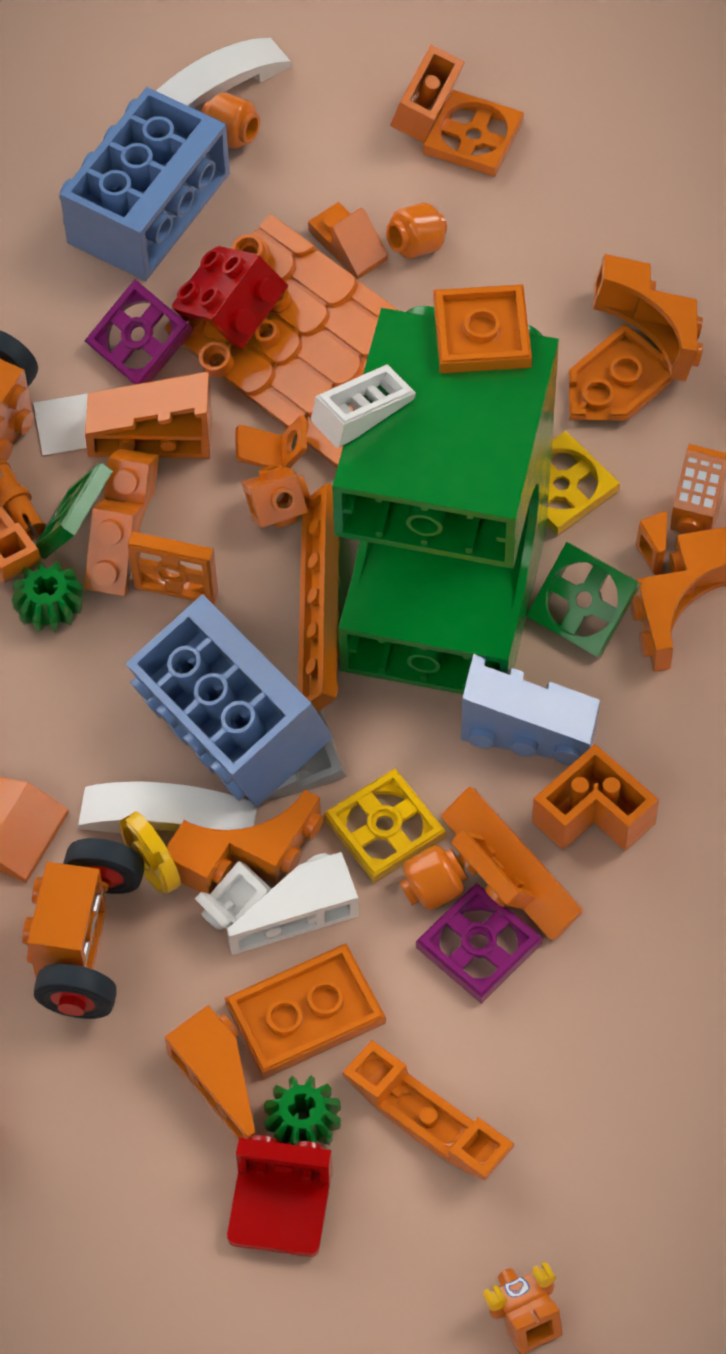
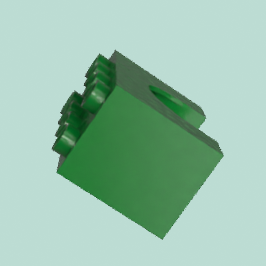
M416 306L407 312L381 308L363 375L388 364L416 394L414 400L353 441L343 445L333 481L334 536L360 540L348 594L338 627L341 672L464 694L473 654L486 658L484 666L508 674L511 668L515 669L526 615L546 536L559 347L558 338L543 336L536 328L528 325L532 356L531 368L440 373L434 307ZM381 385L377 387L385 396L390 395ZM364 395V397H365L370 403H372V401H371L366 395Z

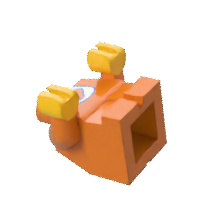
M542 1262V1268L540 1269L537 1265L534 1266L532 1269L533 1276L529 1273L518 1278L514 1269H505L497 1277L501 1287L494 1285L492 1286L493 1291L490 1292L488 1288L483 1291L482 1296L489 1307L490 1315L495 1319L503 1318L507 1333L519 1354L527 1353L563 1335L560 1311L554 1300L549 1296L553 1293L556 1276L547 1262Z

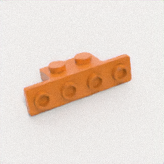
M466 788L442 813V819L457 835L451 843L460 852L457 856L458 861L471 874L475 876L479 874L488 884L485 888L486 893L501 907L508 905L523 909L551 940L558 939L583 913V908L475 788Z

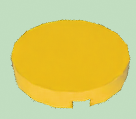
M135 811L121 819L119 828L126 846L133 847L144 859L143 875L152 887L162 894L165 892L168 894L181 886L177 867L168 849L145 817Z

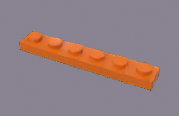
M325 483L310 495V499L305 500L308 513L302 514L298 690L312 703L317 712L336 699L339 689L337 682V659L339 656L337 629L340 618L338 611V588L340 585L338 565L341 544L339 536H334L332 485Z

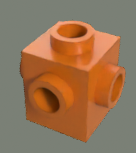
M282 464L271 465L259 470L258 477L241 482L252 521L260 528L272 524L276 528L285 527L297 522V516L308 513L305 500L310 499V494L306 481L302 475L297 476V473L289 467L283 468Z

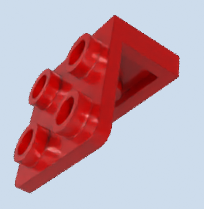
M217 246L203 256L200 267L191 279L180 287L172 308L178 314L209 322L233 347L243 349L289 285L260 255Z
M254 1135L250 1139L239 1137L236 1150L238 1174L227 1230L228 1243L234 1247L305 1257L316 1256L320 1251L333 1172L332 1150L324 1149L322 1145L310 1141H301L297 1145L278 1143L275 1138L266 1135Z

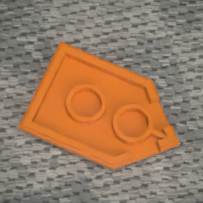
M624 323L569 369V420L627 421L676 380L670 378L669 367L664 355Z

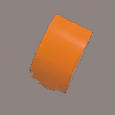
M1 506L0 583H5L22 574L24 567L30 570L37 566L41 559L38 548L20 523H14L3 506Z

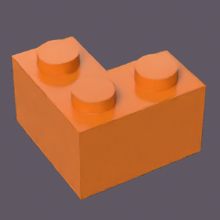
M594 744L533 798L532 823L562 850L594 823L626 851L656 824L659 799L598 745Z

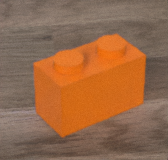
M430 44L398 105L390 126L425 143L455 86L465 62Z

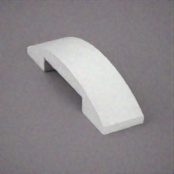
M271 38L250 39L226 46L202 57L178 72L156 91L195 109L196 106L215 97L217 94L223 93L253 76L259 83H262L292 67L289 58Z
M113 782L85 787L78 827L81 830L120 833V820L137 811L145 817L154 829L177 831L184 820L212 829H242L255 826L257 808L251 801L246 799L238 801L233 795L200 787L160 782Z

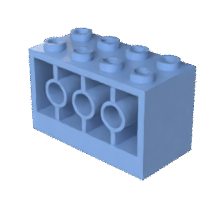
M146 87L137 99H132L129 102L125 114L118 123L108 128L103 141L96 150L86 155L81 168L72 179L66 180L63 184L59 199L61 200L67 243L147 281L229 176L230 167L226 124Z
M203 594L125 663L135 676L130 681V684L144 698L143 701L159 718L162 717L170 725L169 728L185 745H189L195 751V755L210 772H215L219 776L224 786L238 801L246 796L256 808L334 738L312 703Z

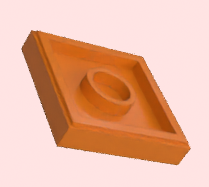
M524 284L433 290L440 373L531 368L532 356Z

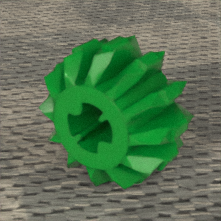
M39 561L36 571L24 567L23 579L14 580V595L12 598L13 609L19 614L23 625L33 623V627L38 633L46 625L50 626L51 630L55 633L57 632L58 624L61 622L72 626L73 614H80L83 608L81 599L84 595L82 584L77 581L76 574L72 568L62 571V565L58 561L50 568H46Z
M292 1075L289 1078L288 1090L282 1086L275 1085L273 1088L275 1099L266 1100L264 1111L269 1116L264 1120L265 1129L268 1132H275L273 1138L278 1143L286 1144L290 1141L291 1145H297L301 1141L315 1143L320 1141L330 1146L333 1141L331 1131L341 1128V1118L336 1115L341 1110L340 1100L338 1098H330L332 1088L328 1083L316 1088L315 1078L310 1075L306 1079L305 1085H299L298 1080ZM306 1111L309 1118L299 1119L297 1112Z

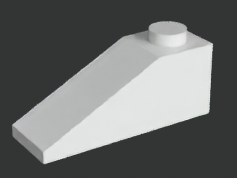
M342 852L332 855L327 853L318 854L308 859L306 863L299 864L229 926L227 933L231 954L235 955L359 917L358 895Z

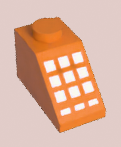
M688 444L672 509L671 530L685 534L714 529L725 487V452Z

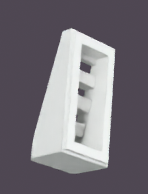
M386 364L317 395L314 401L311 420L327 439L338 448L353 441L414 400L416 392ZM381 385L390 395L385 396L377 387ZM364 395H366V396L372 401V403H370V402L364 397Z

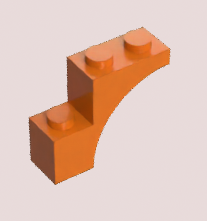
M604 254L594 282L593 309L614 315L641 330L657 345L664 355L669 367L670 378L686 382L691 367H698L703 351V343L698 342L703 318L697 316V299L657 291L656 281L651 280L650 263Z
M119 448L108 457L107 467L113 470L105 484L104 498L92 508L84 590L125 596L128 593L131 564L127 543L131 531L139 533L147 507L155 495L159 462L158 454Z
M726 527L677 535L675 552L669 553L672 573L637 578V581L642 584L630 604V610L633 620H640L643 630V632H639L641 652L643 657L650 656L654 672L671 668L673 654L671 632L681 613L701 595L726 585Z
M304 790L299 798L281 814L264 823L242 829H212L184 820L166 846L177 867L181 883L198 892L211 894L234 867V864L240 861L246 863L259 877L277 885L285 873L289 874L297 867L302 855L300 849L307 838L313 840L321 829L324 817L321 815L320 797Z

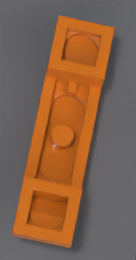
M373 1040L364 1047L342 1072L343 1077L394 1124L439 1157L485 1181L514 1148V1143L482 1119L477 1117L473 1121L411 1076L405 1063Z

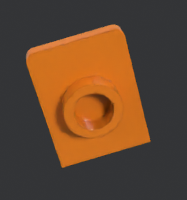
M298 416L282 435L239 424L235 429L237 461L261 468L276 464H282L283 468H291L307 450L306 417ZM297 433V443L292 452V441L295 434Z

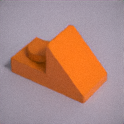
M337 202L308 221V231L357 280L388 260V254L363 208L350 213L340 202Z

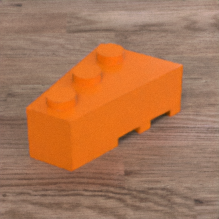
M209 371L88 393L85 425L88 457H110L121 448L158 454L159 458L210 459L212 408Z

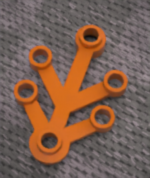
M253 234L241 235L233 242L231 249L248 253L255 252L266 263L270 258V250L266 241ZM287 289L283 293V298L277 301L272 308L273 311L279 312L289 307L291 296ZM181 314L179 315L186 322L190 318H192ZM267 317L254 333L258 343L263 347L276 345L281 337L276 323ZM197 319L196 323L191 325L194 330L190 335L199 334L205 327V321ZM265 330H273L269 337H261ZM217 332L215 341L207 343L199 353V362L205 372L209 371V376L211 377L226 376L234 365V357L230 351L231 344L219 332ZM216 360H225L221 365L212 367Z

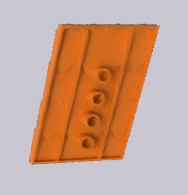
M270 214L258 226V230L255 229L252 234L266 241L270 250V258L267 264L289 285L287 290L291 296V303L283 311L277 312L271 309L266 316L269 320L276 323L281 334L279 342L272 347H263L258 343L253 334L243 349L231 345L230 351L234 357V365L231 371L222 378L286 429L298 416L306 417L307 445L337 468L343 446L335 447L312 423L311 416L315 397L363 375L381 308L398 309L355 279L351 273L316 249L308 240ZM190 318L187 323L193 325L197 319ZM169 321L163 328L170 336L171 323ZM205 321L204 329L197 335H189L182 346L199 359V353L203 346L215 341L218 331L209 322ZM265 330L261 337H269L273 330ZM216 360L212 367L221 365L225 360Z

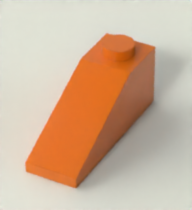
M207 1005L164 1036L167 1054L236 1138L250 1139L256 1135L236 1040L239 1034L234 1024L225 1014H221L218 1017L211 1007Z

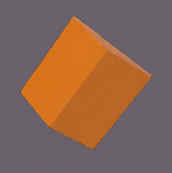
M0 777V872L27 883L69 814V810L29 782Z

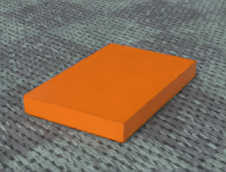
M346 943L224 998L225 1005L263 1079L386 1023V1017Z

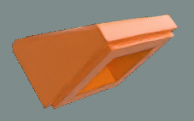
M666 511L640 520L636 538V547L655 575L661 573L665 555L668 519Z

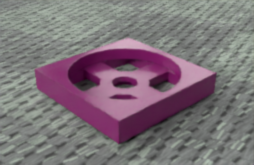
M134 279L84 341L136 385L152 382L194 328ZM150 303V306L141 317L131 318L124 312L136 304ZM165 314L171 323V335L162 344L153 337V328ZM114 324L121 330L122 340L111 352L109 337ZM137 327H142L145 331L144 337L140 341H133L131 337L132 331ZM143 349L152 356L151 360L143 368L133 369L124 365L135 350Z
M477 882L416 940V948L481 1004L542 945V937L508 908L501 907L492 900L485 889ZM471 911L493 913L484 923H472L463 915V913ZM508 925L514 930L518 942V949L512 955L497 944V936ZM446 926L461 938L462 944L449 957L440 948L441 936ZM476 934H481L487 938L488 943L485 947L478 949L471 945V938ZM475 958H485L497 968L490 977L473 978L463 969Z

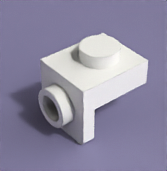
M238 861L211 894L200 892L195 899L204 908L201 914L205 920L221 931L223 928L231 926L267 894L271 888L246 863Z

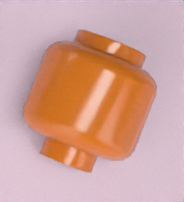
M225 92L219 93L211 101L206 102L201 110L202 113L226 124L228 147L232 149L241 148L246 143H251L259 131L260 117L254 104L238 96Z
M425 202L401 208L393 213L386 229L387 240L395 252H398L405 258L413 259L433 253L441 248L447 232V223L444 216L434 206Z
M432 845L404 862L403 872L406 879L399 882L411 905L420 901L425 909L434 911L463 894V881L467 880L468 876L452 848L445 851L439 845Z

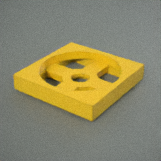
M566 430L552 440L551 458L558 453L570 454L578 463L568 470H558L551 463L548 505L556 500L566 501L572 507L570 509L548 507L547 526L557 536L620 491V482ZM592 475L598 481V485L593 496L588 499L578 489V483ZM557 479H566L570 485L565 490H559L555 488L554 482Z
M396 768L324 812L326 823L373 883H376L404 865V862L446 838L445 829ZM392 795L404 800L392 807L382 805L375 796ZM359 805L367 815V824L351 833L347 828L348 818L354 808ZM419 813L423 824L421 837L411 842L401 830L402 823ZM381 817H388L393 821V826L386 831L380 830L376 826L377 820ZM376 839L386 840L395 853L386 859H377L370 857L363 848Z

